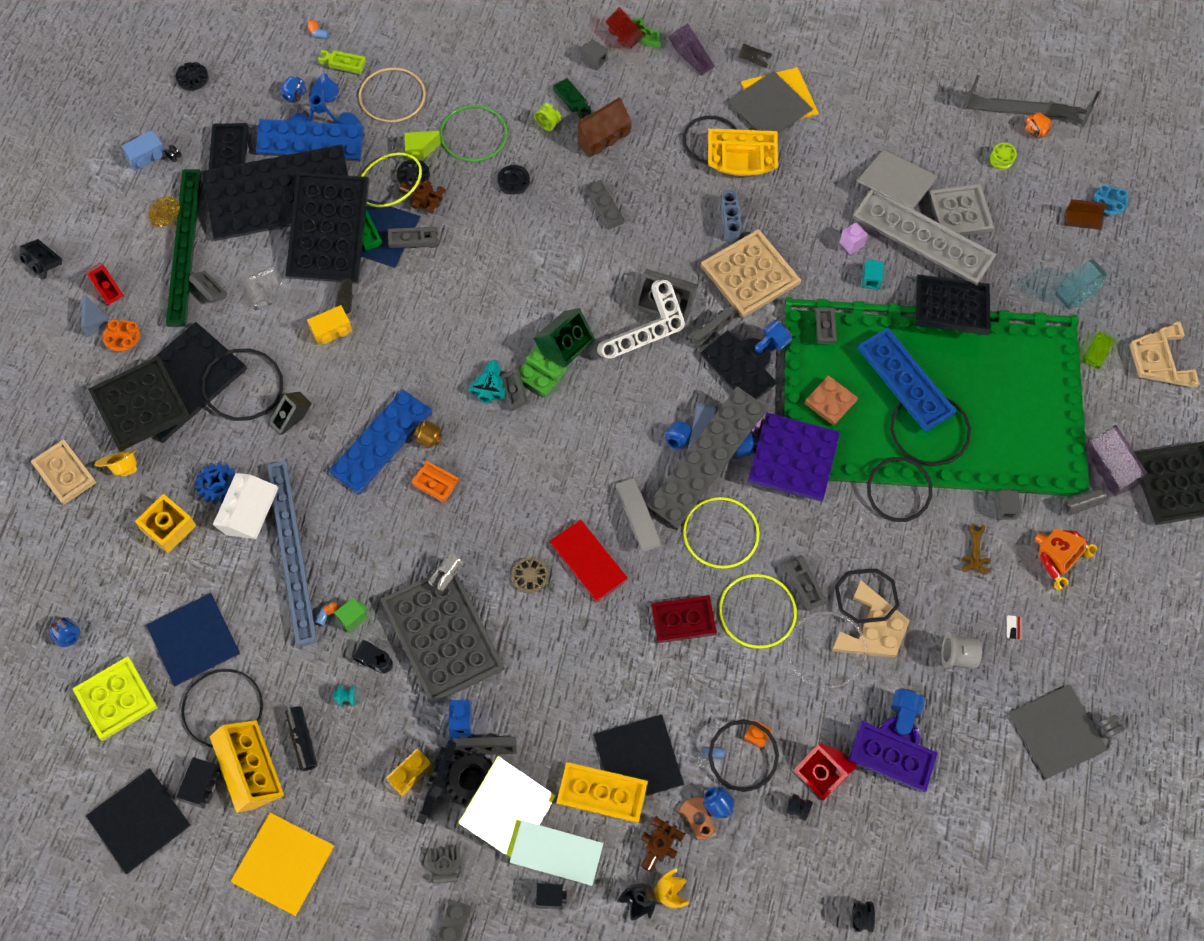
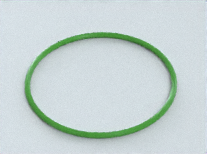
M479 105L464 106L456 109L445 118L440 128L441 143L446 151L458 159L472 162L486 160L496 155L505 145L508 136L507 125L504 119L496 111ZM463 109H486L497 115L502 121L505 128V138L499 149L489 156L478 159L463 158L451 152L443 141L442 132L446 121L453 114Z

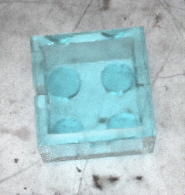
M1091 259L1065 275L1055 295L1068 310L1074 306L1079 307L1085 302V299H1092L1099 293L1098 289L1105 283L1104 279L1107 273L1094 259Z

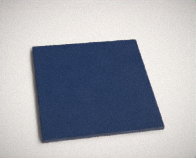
M367 199V202L371 204L382 205V203ZM367 205L366 209L383 245L368 251L363 246L362 257L395 268L405 247L389 248L388 229L415 228L420 216L391 206L372 207Z
M212 593L146 625L174 687L240 654Z

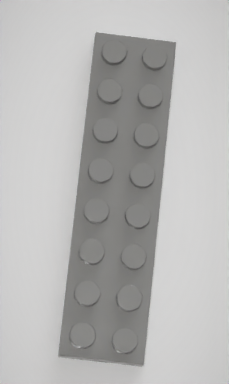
M873 189L869 191L853 215L855 220L963 279L974 283L976 286L997 255L914 209Z

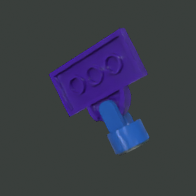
M900 688L896 690L890 708L898 713V715L884 721L880 728L864 721L859 722L848 761L918 791L927 792L938 752L919 745L921 736L919 728L917 729L914 725V720L921 717L925 703L924 696L910 689Z

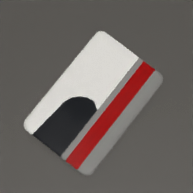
M1007 615V638L1023 639L1022 617Z

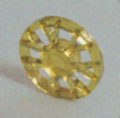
M172 196L158 199L150 209V221L158 227L171 224L179 213L178 201Z

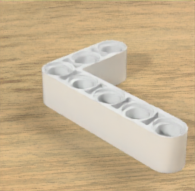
M656 280L651 287L661 318L602 341L597 347L598 354L601 357L614 358L683 329L685 324L684 318L669 281ZM660 284H664L665 290L663 293H660L659 291ZM670 301L671 308L667 311L665 303ZM675 318L677 320V325L673 328L671 326V321ZM656 325H659L661 329L658 334L654 331ZM642 331L644 333L643 340L639 341L638 334ZM626 338L628 343L627 346L623 348L621 346L622 339ZM610 345L611 351L606 355L604 348Z

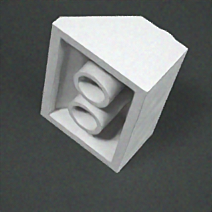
M236 473L213 525L227 536L257 539L279 487L253 475Z

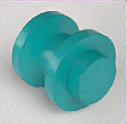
M338 685V689H334L333 693L334 702H337L338 706H342L343 702H350L351 706H355L356 685H352L350 689H344L342 685Z

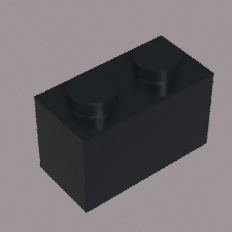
M193 757L176 798L181 802L204 809L206 804H209L212 799V789L214 784H217L220 780L221 769L216 764Z

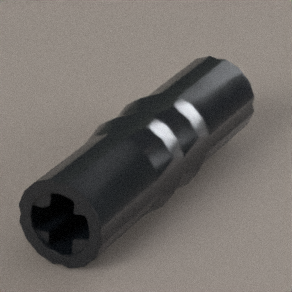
M301 706L290 708L285 711L299 768L302 772L309 771L318 765L303 708Z

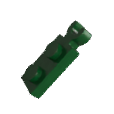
M568 78L553 85L555 93L572 112L577 110L578 116L581 119L584 118V111L589 115L591 114V108L587 105V100Z

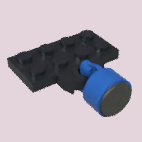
M775 319L762 329L765 338L762 340L749 338L739 342L727 330L700 352V355L733 391L738 386L758 400L777 384L776 380L766 371L771 362L770 353L775 349L781 351L793 338L788 328L780 320Z

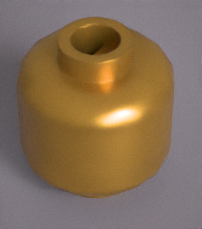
M424 420L422 423L419 422L413 436L416 437L415 441L417 443L432 448L434 444L439 445L443 434H440L441 427L439 425Z

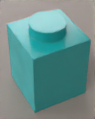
M877 260L865 261L861 288L880 290L883 281L884 262Z

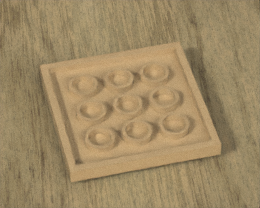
M759 229L700 264V267L742 319L801 284V279Z

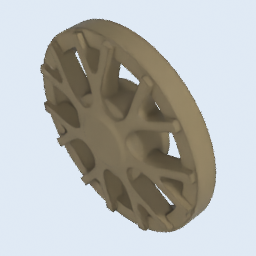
M524 558L515 564L511 576L514 586L519 591L536 593L545 587L549 574L546 565L541 560ZM527 562L529 567L524 569L521 564ZM533 562L538 563L536 568L531 567ZM544 569L545 574L538 575L537 571ZM516 570L522 571V575H515ZM523 578L524 583L519 586L517 582ZM538 578L543 580V583L541 585L536 583ZM527 583H533V589H527Z

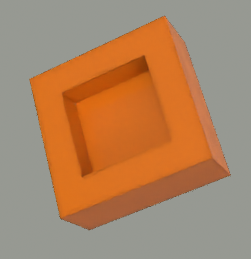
M761 724L762 726H764L765 728H767V729L771 732V730H772L771 728H769V727H767V726ZM751 725L744 740L763 749L768 736L758 727Z

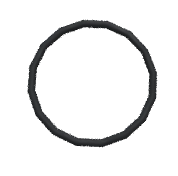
M702 116L694 119L686 126L683 133V146L687 153L696 161L707 165L708 161L698 158L689 150L686 144V135L692 125L704 119H716L725 122L733 130H737L736 126L730 121L718 116Z
M892 457L880 462L872 470L867 482V496L872 508L882 517L893 522H908L918 518L928 508L933 496L932 482L927 471L918 462L906 457ZM892 461H906L915 465L924 473L928 482L929 496L925 506L917 514L907 518H893L884 514L875 505L871 496V482L875 473L883 465Z
M742 719L731 721L717 731L711 740L708 757L711 770L719 782L729 789L747 792L757 790L770 781L777 770L779 752L777 742L767 728L758 722ZM743 723L754 725L764 731L773 743L775 752L773 769L767 778L755 786L745 788L733 786L722 779L715 769L712 756L714 744L720 734L733 725Z

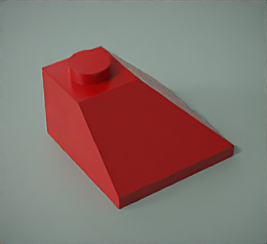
M819 743L793 771L824 801L858 766L849 762V757L843 751Z

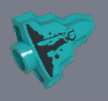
M491 360L485 366L484 372L477 375L476 380L471 382L468 392L478 396L477 399L482 403L489 404L493 400L505 399V388L500 377L501 369L498 360Z

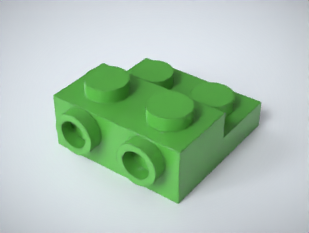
M536 346L526 358V363L519 372L524 385L546 398L567 372V366L562 368L543 356Z

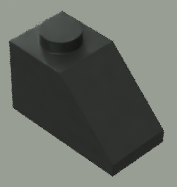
M300 391L284 394L269 424L280 435H283L304 418L312 403Z

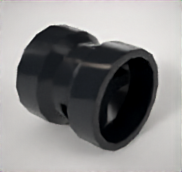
M793 793L786 813L789 815L795 814L799 816V819L806 821L813 801L803 800L799 795Z

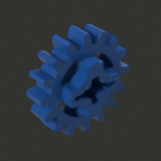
M218 462L217 466L210 463V468L204 466V472H198L200 478L195 479L197 484L195 488L201 498L204 497L206 502H209L211 499L213 504H216L217 500L223 503L235 476V471L233 468L230 469L228 464L222 467L221 462Z

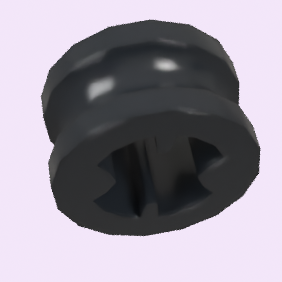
M172 144L168 146L169 149L164 150L165 155L173 162H176L177 158L182 157L180 151Z

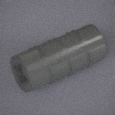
M1099 487L1089 489L1088 491L1063 499L1062 507L1067 515L1079 513L1104 504L1106 501L1105 494Z

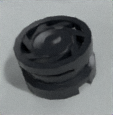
M854 901L852 920L855 932H861L862 930H867L869 933L874 932L875 909L872 901L865 903Z

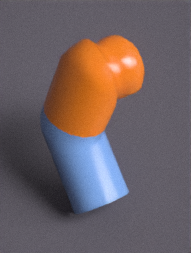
M316 20L308 22L307 27L313 37L328 39L329 31L320 29Z
M332 602L322 607L314 623L323 627L328 616L331 614L335 615L334 612L342 606Z

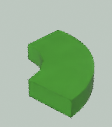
M642 18L626 19L627 30L637 42L648 47L661 48L660 31L648 28Z

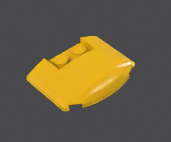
M708 129V166L735 176H755L767 173L773 169L775 170L778 168V131Z

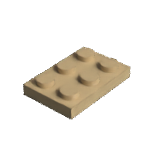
M64 439L31 460V463L63 505L97 483Z

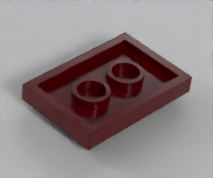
M710 595L651 603L657 644L717 635Z

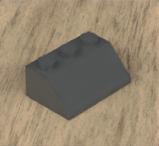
M646 269L641 278L634 308L660 315L651 287L656 280H667L673 287L684 322L686 323L694 303L698 284ZM660 284L659 291L660 293H663L665 290L664 284ZM670 301L665 303L667 311L671 308Z

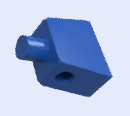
M471 700L449 701V734L451 741H453V738H460L462 736L472 738L473 703ZM461 730V731H464V732L458 733V732H455V731Z

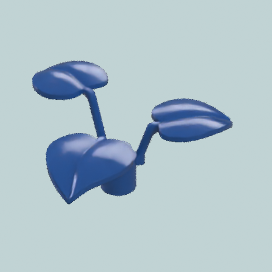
M325 73L316 80L311 89V97L309 98L311 105L309 109L310 118L304 113H296L288 119V121L311 122L314 112L323 113L326 111L336 122L335 124L362 125L358 117L352 113L343 112L340 114L339 119H336L328 110L325 101H334L338 97L339 89L336 83Z

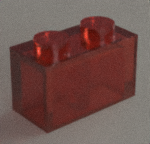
M620 7L605 21L609 26L608 30L614 36L617 35L619 37L617 40L623 47L627 45L632 49L645 35L631 17Z

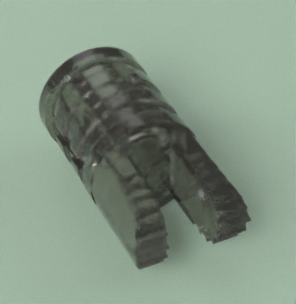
M744 43L738 58L767 68L768 64L757 59L758 55L771 58L772 54Z
M349 278L342 281L339 291H337L335 307L341 305L346 314L351 312L353 300V284Z

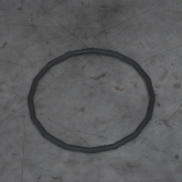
M251 348L233 349L225 352V356L235 352H252L264 356L274 365L279 375V392L275 401L266 410L251 417H233L221 413L210 403L205 392L206 377L211 367L220 360L219 358H215L208 365L202 377V394L207 405L219 416L233 421L253 420L267 414L278 403L283 391V375L277 363L267 354Z
M945 397L962 414L967 426L966 443L961 451L949 460L935 463L922 461L908 454L897 442L893 429L895 415L902 406L901 402L891 415L890 432L894 444L904 456L919 464L938 466L951 463L963 455L970 443L971 427L965 412L956 402Z

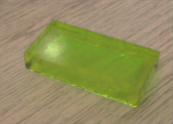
M1098 331L1082 362L1099 370L1115 339Z

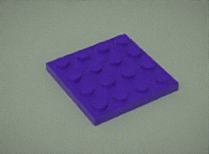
M766 412L748 482L823 502L840 431Z

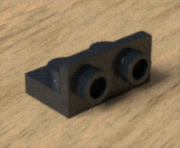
M39 239L20 246V261L42 279L47 278V270L62 265V258Z

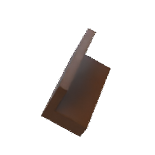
M1071 199L1065 210V226L1100 230L1102 227V214L1107 207V203Z

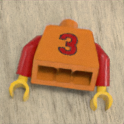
M1054 529L1049 536L1039 532L1035 537V542L1040 545V560L1050 577L1056 580L1054 587L1058 591L1063 590L1059 582H1062L1065 587L1069 583L1066 578H1061L1060 575L1064 576L1082 555L1090 559L1094 556L1092 553L1097 551V547L1093 544L1088 545V541L1077 531Z

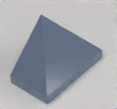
M82 295L81 328L86 337L96 332L109 318L86 295Z

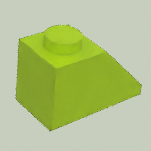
M439 131L404 133L405 152L414 156L417 160L425 159L441 144Z

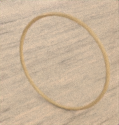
M385 68L372 73L364 80L359 90V102L364 112L373 119L390 123L404 121L414 116L422 108L426 98L425 86L421 79L413 72L402 68ZM389 70L404 71L413 75L420 82L423 88V99L416 111L401 119L385 120L373 116L365 109L361 100L362 89L371 77L380 72Z

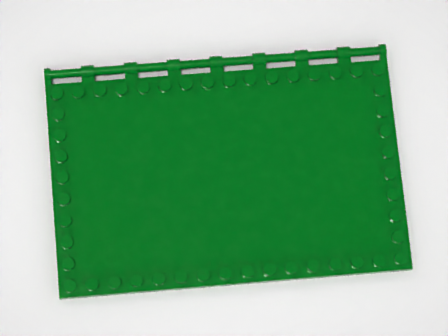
M786 297L785 326L793 338L784 347L783 417L840 431L828 481L867 483L872 470L880 462L892 457H906L894 444L890 432L891 415L900 401L857 349L858 345L889 328L941 393L948 399L956 402L965 412L971 427L970 443L963 455L948 464L938 466L920 464L927 471L932 482V488L993 492L1011 489L1012 491L1025 494L1072 496L1089 490L1077 315H1047L1041 312H1034V314L1012 313L1009 310L990 311V319H997V322H991V331L988 336L914 326L915 317L900 316V313L915 314V306H901V304L889 303V305L867 304L864 301H853L852 303L828 301V299L803 300ZM791 306L852 310V313L835 312L836 344H817L815 311L793 310ZM864 311L888 312V315L864 314ZM1010 320L1033 321V324L1010 323ZM1046 322L1069 323V327L1046 325ZM828 375L858 397L857 402L835 426L804 404L805 400ZM902 405L895 415L893 429L897 442L908 454L919 460L935 463L949 460L961 451L966 443L967 426L962 414L955 408L957 412L954 416L925 433ZM892 461L883 465L875 473L871 484L928 487L924 473L918 467L906 461Z

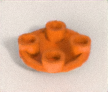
M111 320L103 332L105 346L117 352L132 349L140 339V330L137 324L127 320Z

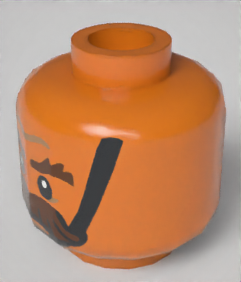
M1037 112L1034 115L1030 114L1025 121L1027 123L1026 131L1035 138H1040L1041 136L1044 138L1052 128L1051 120L1041 112Z

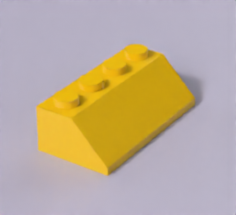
M257 720L222 725L210 736L236 813L257 809L284 796Z

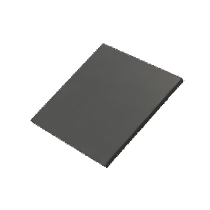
M774 71L728 101L755 130L778 131V133L813 110Z
M1070 685L1008 713L1045 780L1108 750Z

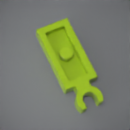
M321 50V56L324 58L318 57L319 64L325 65L328 63L329 68L362 74L366 64V57L335 50H333L332 54L326 50Z

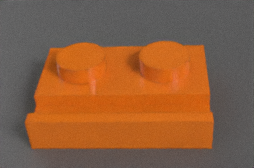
M426 461L411 484L445 503L456 484L459 483V478Z

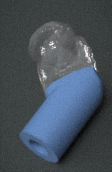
M704 748L697 756L696 763L699 767L705 768L710 763L708 757L710 748ZM714 748L713 758L724 759V748Z

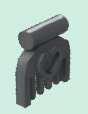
M456 846L457 860H455L454 847H451V860L448 848H445V856H443V849H439L438 861L437 849H433L434 862H432V851L428 849V866L430 871L436 874L433 875V884L458 881L457 873L454 872L459 869L461 863L460 846Z

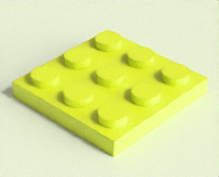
M129 656L72 688L101 741H104L158 708Z

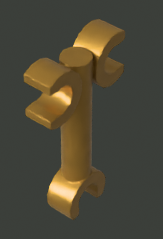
M974 523L969 527V533L973 536L972 557L967 555L962 557L961 561L969 564V566L963 565L961 567L963 572H968L971 569L985 575L990 572V569L984 568L983 564H989L991 560L988 558L980 560L981 535L985 531L984 525H981L980 531L974 529Z

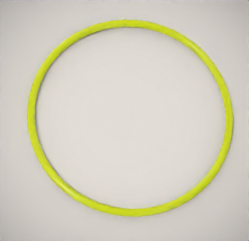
M407 153L388 154L372 162L364 170L361 177H363L365 173L377 162L387 157L396 155L408 156L414 159L419 167V177L414 187L405 196L398 199L397 201L382 205H376L367 202V205L372 207H387L397 204L405 198H407L416 189L420 182L422 175V168L420 162L414 156Z
M715 497L700 502L687 516L683 527L684 541L690 553L701 563L714 568H732L744 563L753 555L759 543L760 532L755 516L744 504L731 498ZM714 500L731 501L743 507L751 515L756 526L757 538L754 548L746 558L732 565L721 566L708 563L693 552L686 537L687 522L691 514L704 503Z
M750 574L734 580L724 590L719 603V616L725 631L735 641L747 647L762 649L775 646L790 635L796 623L797 607L793 595L779 580L763 574ZM749 577H763L778 583L786 590L793 603L794 619L784 637L768 645H751L739 640L728 630L722 616V603L727 591L738 581Z

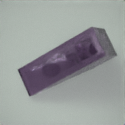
M688 23L668 37L676 51L701 76L715 67Z

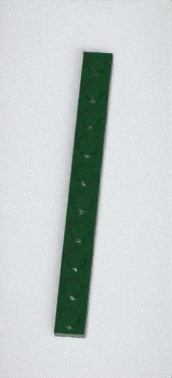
M182 169L166 317L168 327H186L191 283L189 278L192 273L202 174L200 169Z

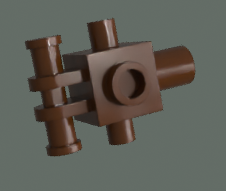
M420 181L416 189L409 195L410 204H412L411 206L414 209L421 207L426 209L428 213L433 214L434 209L440 205L439 202L442 201V195L446 189L438 186L437 191L434 192L430 181ZM402 182L399 192L406 195L414 185Z
M655 816L651 825L661 830L655 829L652 836L644 832L641 840L647 843L644 850L647 855L640 866L648 872L653 871L658 860L663 862L666 855L672 859L675 858L678 852L671 848L674 839L671 838L672 836L678 839L679 842H682L686 835L685 832L683 833L676 829V825L672 827L668 825V820L664 822L658 816Z

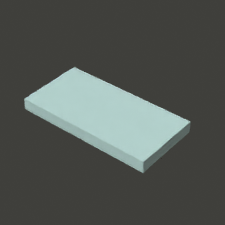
M521 820L510 863L592 886L603 843Z

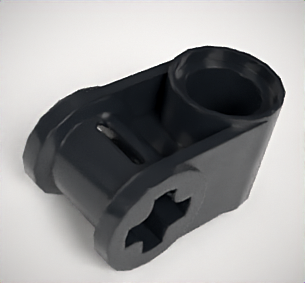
M366 640L361 641L352 656L356 662L382 674L390 672L393 667V662L388 653Z

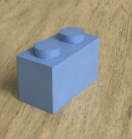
M153 130L121 146L126 158L135 171L165 156V149Z

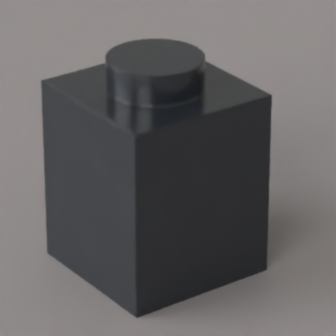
M537 883L536 908L562 910V904H567V890H563V884Z

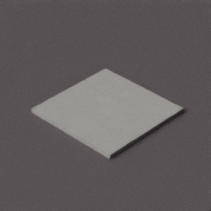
M882 150L857 182L914 209L937 180L938 176Z

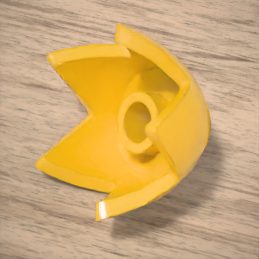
M677 868L663 875L654 887L656 900L664 906L675 909L689 904L687 900L677 895L687 882L686 879L672 877L677 872Z

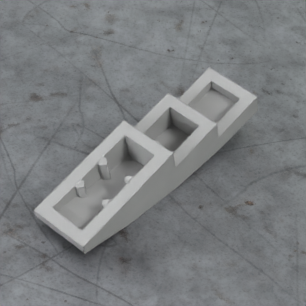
M635 479L616 483V489L623 502V508L629 518L630 526L642 552L660 547L659 537Z

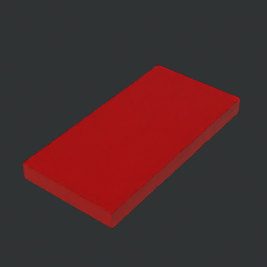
M581 519L550 540L551 546L596 602L628 580L625 573Z

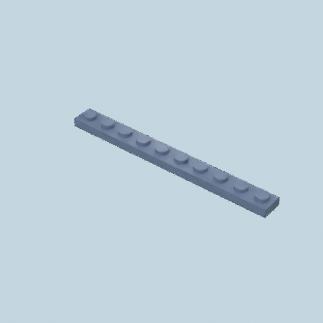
M286 461L268 464L270 483L279 487L274 497L273 505L296 645L300 647L318 643L288 464Z

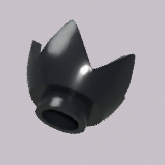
M635 883L626 887L617 902L630 904L631 921L642 917L646 913L647 917L651 919L656 906V897L651 886Z

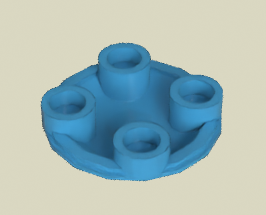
M1104 184L1095 192L1093 202L1107 203V207L1104 210L1106 214H1120L1129 205L1128 192L1125 189H1118Z

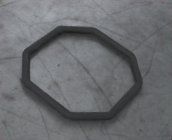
M878 569L848 571L835 585L839 611L855 623L886 621L899 607L895 581ZM876 572L891 582L895 606L885 617L857 619L843 610L839 586L849 575Z

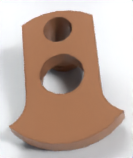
M702 797L687 800L679 810V813L687 818L697 840L708 839L716 832V828L704 807V798ZM701 813L705 818L704 823L700 825L694 823L693 815ZM702 829H708L709 834L701 833Z

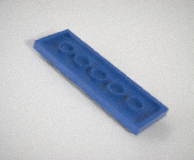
M259 119L256 153L257 155L283 156L342 144L347 161H361L364 127L362 125Z
M889 328L858 345L857 349L925 433L956 414L955 408Z
M402 389L331 467L329 473L359 495L414 434L419 422L422 423L430 416L432 409Z

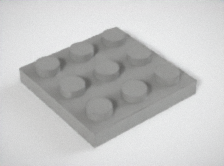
M980 184L929 191L928 196L936 222L962 236L993 232L994 225Z

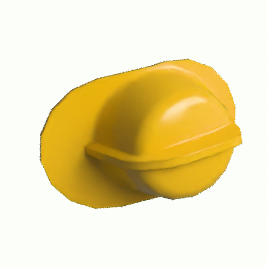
M136 449L107 455L97 460L95 466H107L114 475L127 476L137 471V461L134 455Z

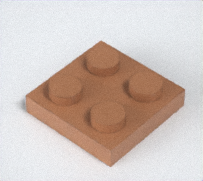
M828 375L805 400L804 404L835 426L857 402L858 397Z

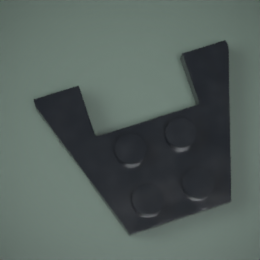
M448 740L445 747L441 746L438 756L435 758L432 774H430L426 784L429 788L416 822L425 824L435 796L439 797L444 788V780L447 777L448 767L456 747V743Z

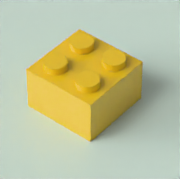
M165 494L161 495L134 521L144 534L167 553L196 527L193 519Z

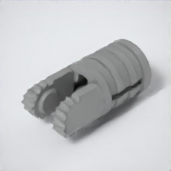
M449 553L428 583L432 586L437 585L438 589L443 591L460 567L463 566V562L455 555Z

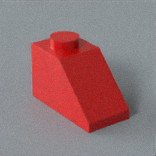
M99 262L84 271L107 305L124 296L102 263Z

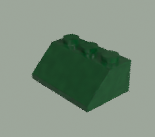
M580 308L563 311L533 338L541 354L562 368L568 366L595 340Z

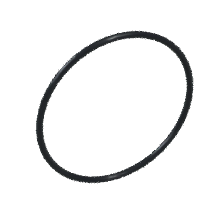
M219 669L208 672L198 678L186 692L181 708L182 722L187 733L199 744L213 748V745L202 742L189 730L185 721V703L193 687L209 675L219 672H232L248 679L259 695L260 711L257 718V723L259 724L263 711L262 694L257 684L248 675L240 671Z

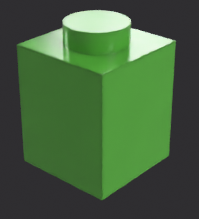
M354 598L334 612L338 621L349 633L368 619L367 607L362 601L357 602Z

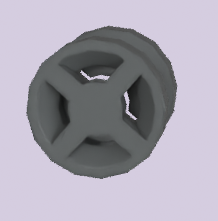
M1117 714L1098 723L1105 730L1106 738H1110L1125 730V727L1118 722L1119 717Z

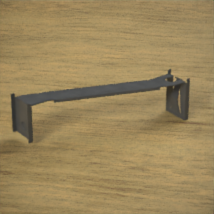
M977 75L972 89L969 90L963 109L968 107L986 111L1033 115L1041 112L1045 116L1068 118L1080 123L1081 127H1084L1100 91L1097 90L1086 110L1080 107L1067 106V104L998 98L985 99L973 94L980 75ZM1076 112L1086 114L1084 119L1075 117Z

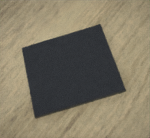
M662 714L593 734L604 771L648 781L645 796L684 785Z
M150 768L86 815L126 875L191 826Z

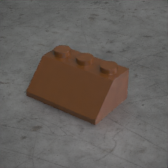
M620 97L578 122V145L589 157L601 153L606 147L614 145L616 141L630 134L632 121Z

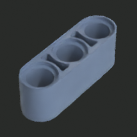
M728 189L722 193L720 210L724 238L728 242L733 243L739 240L742 225L737 193Z
M698 402L688 450L715 416L716 406Z

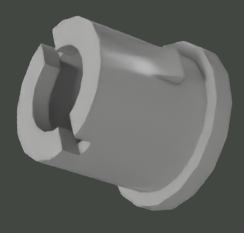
M948 632L942 643L941 660L945 668L958 666L974 669L979 666L982 656L980 639L956 636L955 633Z

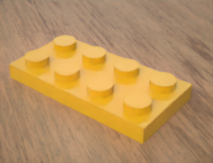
M566 762L556 804L639 824L648 781Z

